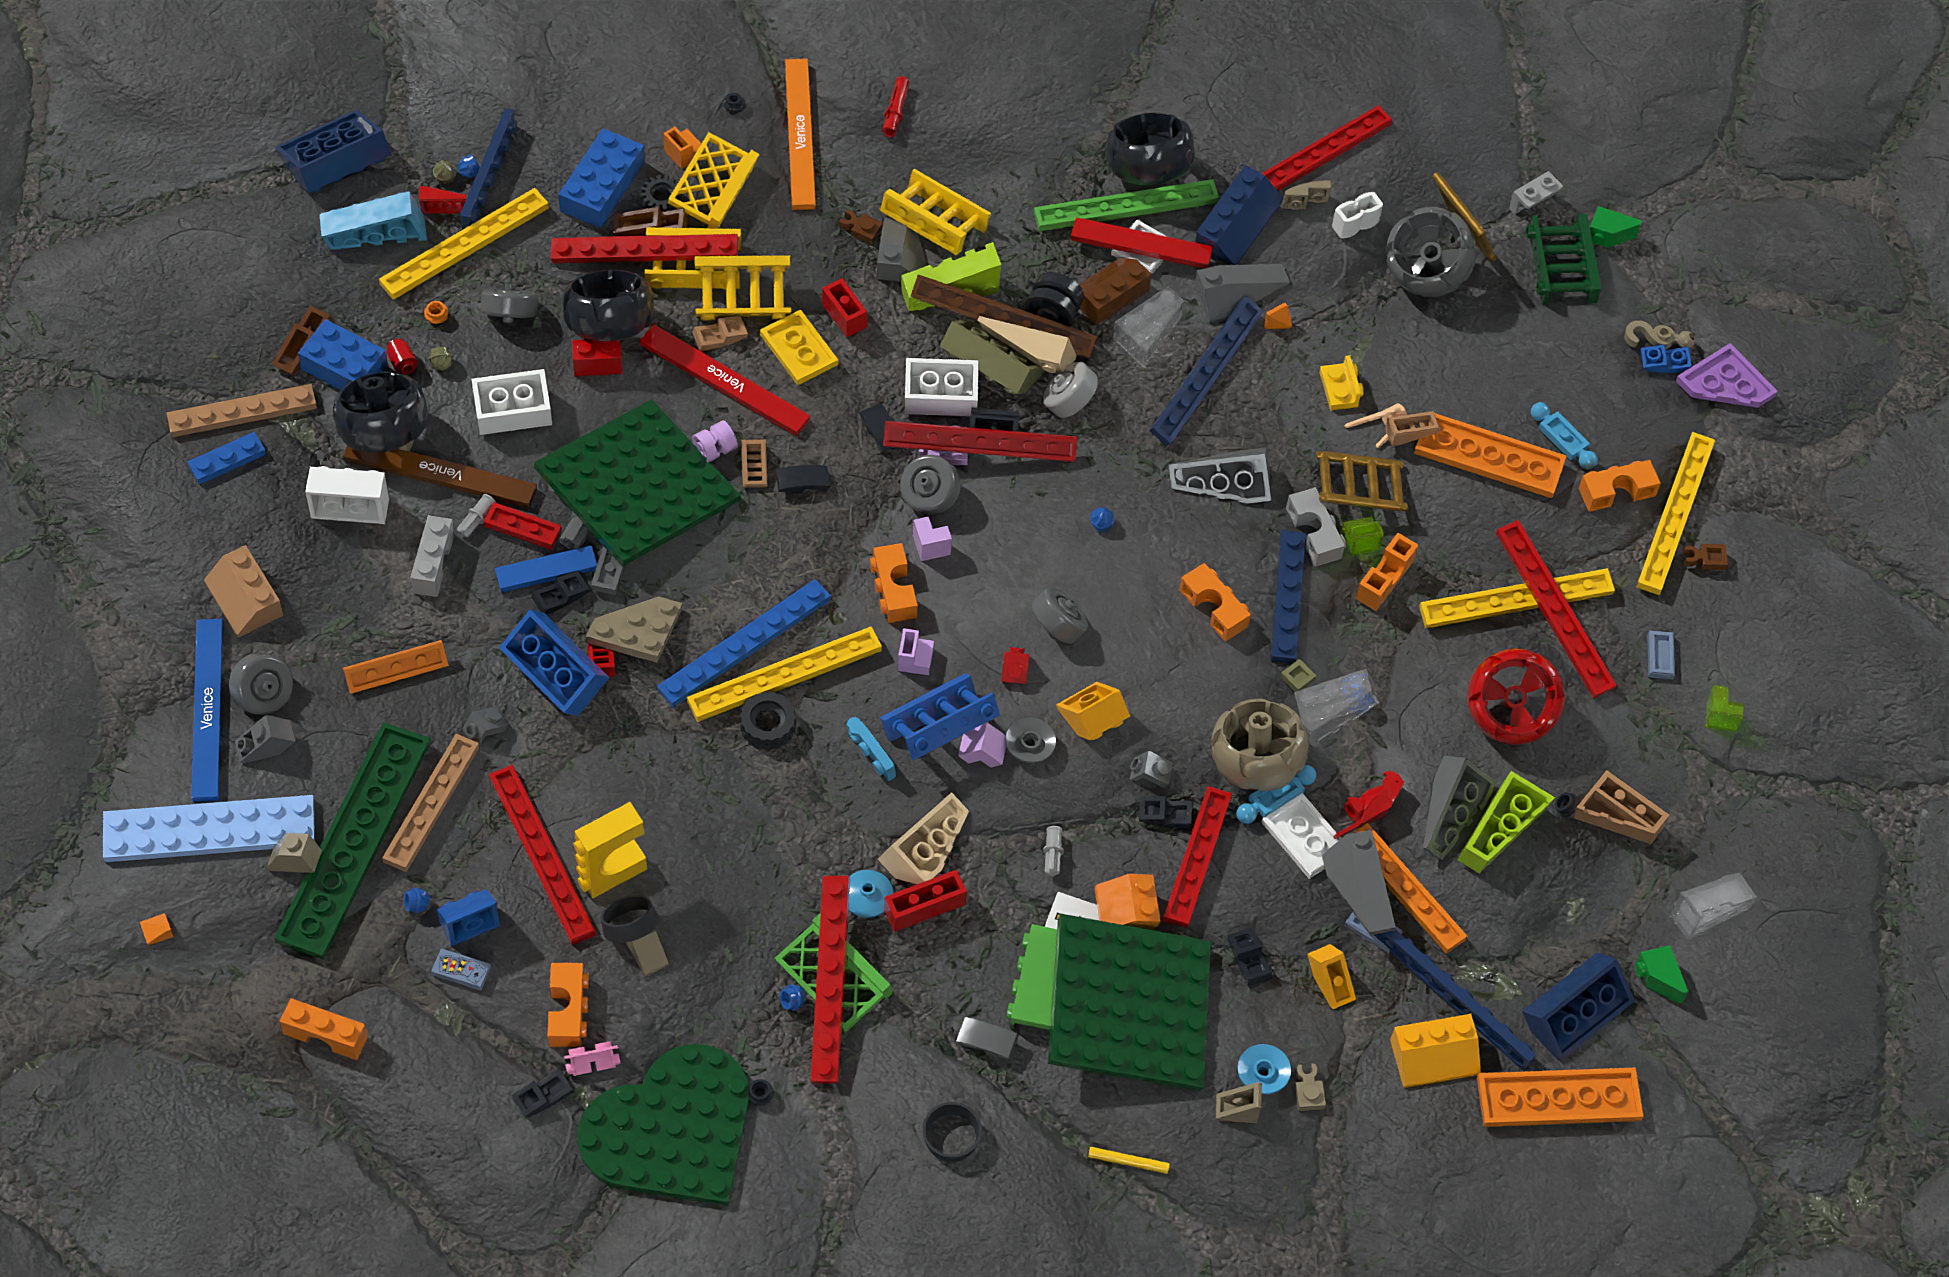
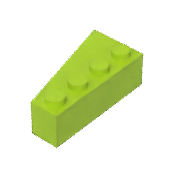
M994 243L986 244V249L976 253L974 249L965 252V257L952 260L951 257L945 259L937 267L933 268V266L928 265L901 275V291L908 311L923 310L927 307L935 306L910 297L918 274L980 296H989L999 292L1001 262Z
M1511 771L1500 786L1457 860L1480 873L1549 807L1555 797Z

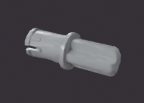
M484 494L475 507L467 511L468 515L457 528L460 536L468 538L479 524L484 523V517L488 514L493 502L496 503L490 495Z
M1050 826L1046 829L1047 839L1043 853L1046 855L1045 873L1055 876L1060 873V861L1064 849L1061 847L1063 831L1059 826Z

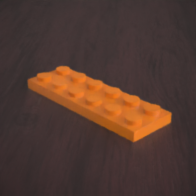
M1436 413L1434 415L1439 424L1440 432L1420 438L1414 451L1416 455L1549 498H1553L1567 457L1566 455ZM1425 421V423H1424L1425 427H1426V426H1429L1428 423H1427V421Z
M1636 1068L1478 1073L1477 1076L1483 1127L1642 1121L1644 1117Z

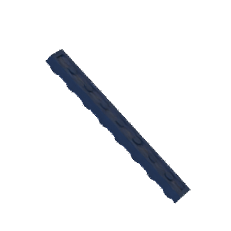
M1245 296L1240 301L1149 431L1166 446L1175 439L1264 312L1249 297Z
M1397 930L1374 934L1375 937L1386 945L1389 952L1460 1015L1471 1014L1475 1028L1525 1072L1531 1066L1536 1056L1531 1046L1526 1042H1521L1513 1034L1510 1027L1501 1024L1487 1007L1481 1006L1474 1000L1468 990L1462 989L1457 985L1449 973L1439 969L1430 956L1421 953L1411 939L1403 937Z

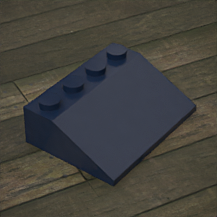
M358 110L275 147L276 152L299 185L308 193L317 192L331 182H339L344 176L360 172L366 166L372 163H380L385 157L392 155L383 130Z

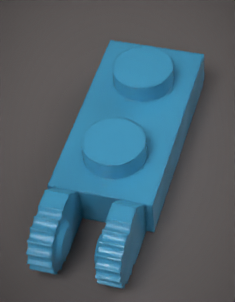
M856 717L850 718L846 722V726L851 740L854 743H859V749L865 757H871L874 761L872 765L879 776L883 774L888 781L895 778L896 771L892 760L863 722Z

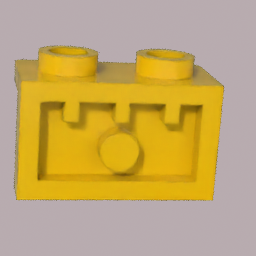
M1345 356L1344 363L1320 366L1319 372L1330 411L1358 407L1360 397H1363L1362 383H1358L1357 366L1355 363H1352L1351 356Z

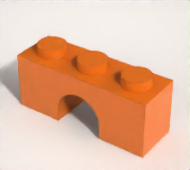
M1647 460L1642 462L1634 461L1629 465L1621 467L1613 466L1599 472H1588L1582 476L1578 489L1588 511L1591 512L1611 507L1616 495L1615 488L1625 489L1630 493L1633 501L1655 497L1661 483L1651 461Z
M1397 533L1386 547L1376 568L1371 567L1359 583L1355 599L1377 611L1415 560L1419 545Z
M899 543L873 548V558H869L871 572H876L877 579H874L876 593H881L882 597L879 600L881 614H886L888 623L917 618L918 604L913 585L899 586L893 582L897 578L907 577V560L903 544Z
M1203 563L1181 577L1179 591L1194 607L1202 602H1212L1218 606V609L1212 612L1210 625L1225 642L1248 628L1251 617L1248 607L1237 600L1232 589L1225 586L1219 580L1218 574L1213 569H1210Z
M551 963V998H562L570 1004L562 1011L549 1012L547 1037L549 1047H581L582 1037L587 1036V1021H582L583 1013L588 1012V997H583L584 989L589 988V973H584L583 963Z
M292 998L279 1021L284 1035L306 1043L309 1042L310 1037L320 1039L331 1047L332 1052L355 1060L358 1059L368 1038L365 1024Z

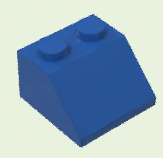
M486 889L480 892H471L465 898L456 902H447L437 909L439 922L451 947L500 926L496 901Z

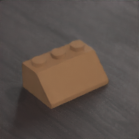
M246 545L222 556L204 579L206 586L238 638L283 616L279 598Z

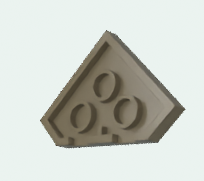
M658 596L594 618L586 635V643L658 663L680 615L682 603Z

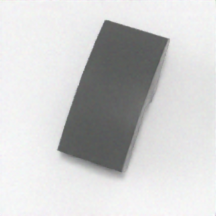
M965 1017L956 1041L962 1046L983 1050L987 1055L1010 1060L1019 1035L1007 1029Z

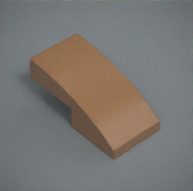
M741 316L718 318L717 324L698 326L693 329V336L699 351L723 347L742 340L748 335Z

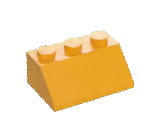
M1471 1014L1394 1027L1390 1041L1403 1088L1475 1076L1481 1073L1478 1036Z

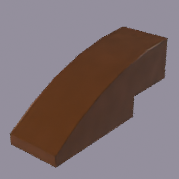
M659 207L618 213L614 216L613 234L615 236H646V228H690V218L684 209L661 212Z
M310 305L300 323H295L272 365L294 375L301 368L298 352L325 319L332 323H335V320L331 315Z

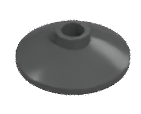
M1027 717L1019 719L1011 724L1006 733L1005 741L1008 751L1022 762H1042L1051 756L1056 746V736L1053 729L1046 722L1038 718ZM1026 743H1033L1034 746H1028Z

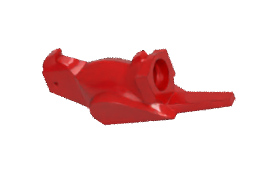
M1386 771L1383 774L1385 778L1382 781V785L1367 790L1360 798L1349 797L1348 802L1345 803V811L1355 823L1336 833L1333 838L1338 839L1358 830L1367 823L1371 824L1384 817L1404 784L1399 774L1393 771Z

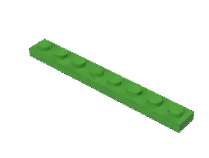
M1212 179L1034 207V216L1038 230L1045 231L1074 226L1076 217L1101 222L1215 204L1219 201V195Z

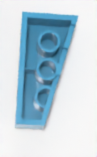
M410 191L320 214L321 237L330 250L361 247V244L365 242L383 245L385 240L397 239V243L407 242V238L418 237L419 241L427 240L425 217Z

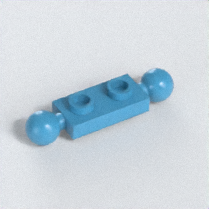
M1543 402L1535 403L1531 408V416L1536 421H1542L1539 429L1570 461L1578 456L1579 464L1583 469L1591 470L1595 468L1598 464L1597 455L1592 451H1586L1590 443L1558 411L1550 415V409L1547 404Z
M1305 765L1301 773L1296 774L1293 780L1286 786L1272 791L1261 792L1257 790L1252 793L1248 799L1251 804H1242L1237 809L1238 820L1244 824L1252 823L1256 819L1258 812L1264 818L1293 798L1304 793L1305 788L1303 785H1310L1316 780L1317 774L1315 769L1310 765Z

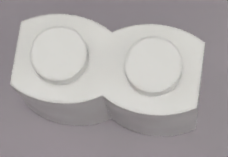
M1374 192L1362 194L1355 201L1342 203L1335 210L1332 228L1340 238H1348L1358 233L1360 229L1371 228L1380 220L1383 203Z

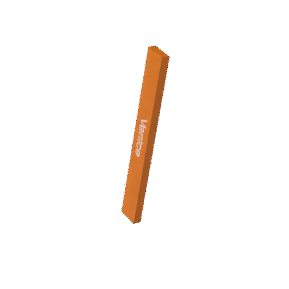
M785 59L792 210L815 209L808 59Z

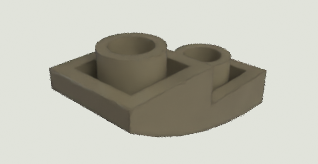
M1330 181L1304 183L1286 190L1282 205L1283 209H1306L1307 202H1328L1331 190Z

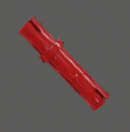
M903 76L896 78L889 107L885 110V122L882 133L887 137H894L896 135L898 124L903 117L902 109L910 85L908 78Z

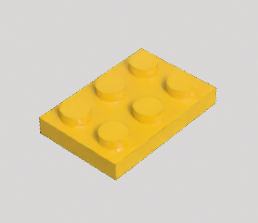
M801 310L760 330V336L797 386L838 365L837 357Z

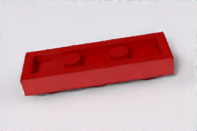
M493 502L483 521L484 527L550 550L553 549L562 532V525Z

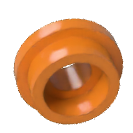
M440 301L430 302L424 311L426 320L432 324L444 322L449 314L448 308Z

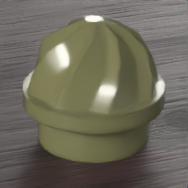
M441 160L433 168L434 177L442 184L452 182L457 173L455 165L449 160Z
M436 347L430 350L431 355L428 358L434 369L444 371L451 366L453 355L448 347Z

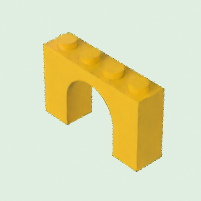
M631 802L574 831L576 842L573 845L577 852L575 859L578 863L576 870L580 876L577 880L581 889L584 892L588 891L592 898L647 870L646 857L634 840L644 834V824Z

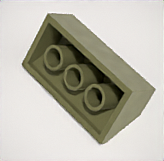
M971 319L952 321L940 344V347L946 350L945 353L954 359L978 360V370L985 374L984 377L993 383L998 382L1004 386L1003 389L1013 395L1027 392L1045 371L1033 361L984 331L980 324Z

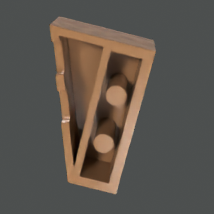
M1606 770L1576 807L1574 818L1652 844L1666 826L1669 814Z

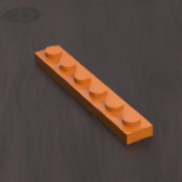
M1368 823L1353 832L1372 830L1385 885L1445 954L1466 941L1467 935Z

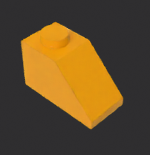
M1329 944L1307 954L1313 977L1332 1009L1356 1000L1343 952Z

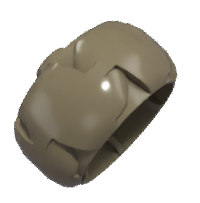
M1250 699L1235 704L1231 711H1225L1218 718L1212 732L1211 752L1219 773L1228 782L1242 789H1256L1265 792L1286 786L1293 780L1296 774L1301 773L1308 758L1309 739L1301 717L1293 709L1282 703L1279 705L1265 699ZM1249 734L1248 749L1237 751L1231 746V743H1235L1239 737ZM1272 736L1278 737V739L1272 740ZM1269 751L1274 754L1265 757L1255 756V754H1265Z

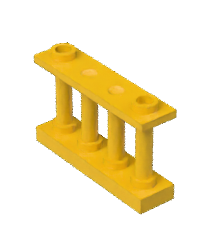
M916 169L911 173L908 189L902 194L888 189L884 193L880 211L956 256L962 251L966 233L973 227L984 233L991 215L987 210ZM917 194L926 199V201L919 206L909 199ZM936 205L945 210V212L937 217L928 210ZM954 216L964 221L958 228L948 223Z
M646 228V236L738 234V251H741V229ZM677 260L676 270H662V261H653V270H645V281L652 288H703L702 273H700V270H686V260ZM724 269L723 271H714L712 273V288L726 289V273H724ZM740 271L736 273V289H740Z
M695 256V270H700V273H702L703 308H696V317H701V320L705 321L715 320V316H772L773 320H781L791 315V308H784L783 272H785V269H790V256ZM714 269H724V273H726L727 308H712V273H714ZM738 269H747L748 273H750V308H736V273H738ZM762 269H771V272L774 273V308H760L759 273L762 272Z

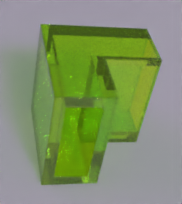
M1372 516L1343 522L1341 529L1350 555L1380 549L1384 532L1380 522H1374Z
M1713 685L1707 699L1705 727L1732 732L1737 731L1743 718L1744 703L1728 701L1729 687Z

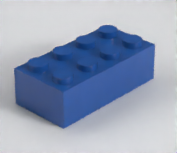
M603 128L559 192L560 212L602 228L644 165V145Z
M530 609L499 647L566 714L579 716L609 679L542 612Z

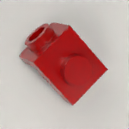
M1010 647L1009 652L1004 651L1002 682L1026 684L1029 654L1024 653L1025 648Z

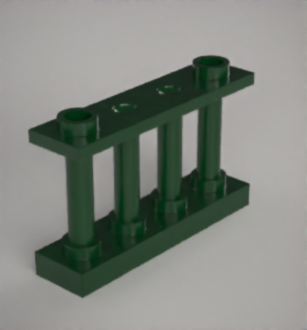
M1578 214L1576 222L1572 226L1539 227L1537 215H1532L1530 225L1526 226V237L1531 241L1538 280L1536 292L1537 295L1541 296L1542 305L1547 304L1550 293L1583 292L1587 296L1588 303H1597L1601 292V283L1587 214ZM1572 235V237H1576L1575 245H1542L1541 236ZM1576 254V256H1579L1580 261L1573 264H1546L1544 255ZM1579 273L1583 275V282L1549 283L1548 274Z

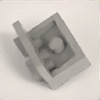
M1548 171L1514 191L1511 196L1509 209L1514 214L1525 208L1530 209L1562 190L1563 185Z

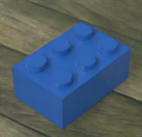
M326 319L298 352L301 370L340 390L349 382L362 376L384 372L388 368L385 349Z

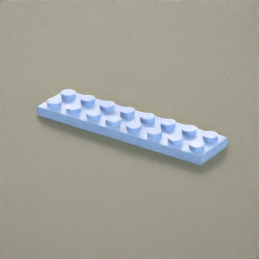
M313 795L103 811L104 862L274 849V846L286 833L310 834L315 841Z

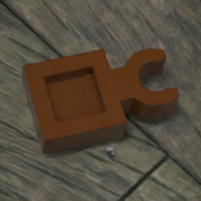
M851 210L845 211V218L849 219L848 221L839 219V226L842 229H851L852 236L869 244L874 242L883 229V222L863 213L858 218Z
M1701 544L1699 549L1694 546H1686L1683 550V555H1691L1693 557L1685 559V566L1691 567L1701 563V568L1706 570H1726L1728 566L1726 544Z

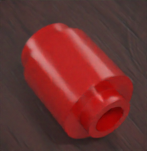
M394 339L389 342L386 347V354L396 373L404 375L412 373L418 362L409 344L403 339Z

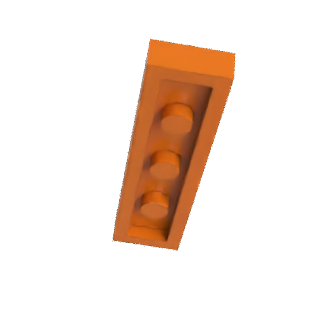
M439 640L347 666L343 670L349 692L352 694L449 665L443 642Z

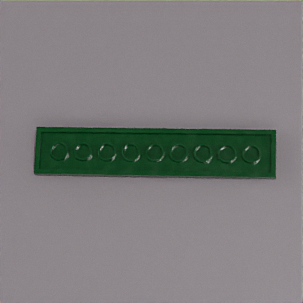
M385 722L382 723L320 846L322 852L314 873L307 872L274 937L275 943L324 960L431 744L429 737Z

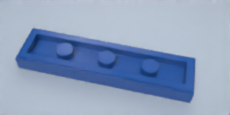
M591 545L495 568V573L500 591L503 593L554 581L560 576L578 571L580 574L596 571L597 562Z

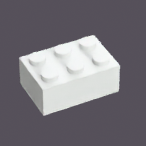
M906 358L904 414L971 416V408H977L978 360Z
M544 369L472 379L480 435L552 425Z
M325 466L310 467L305 493L311 518L385 524L389 496L383 472L375 470L357 471L350 468L331 469Z

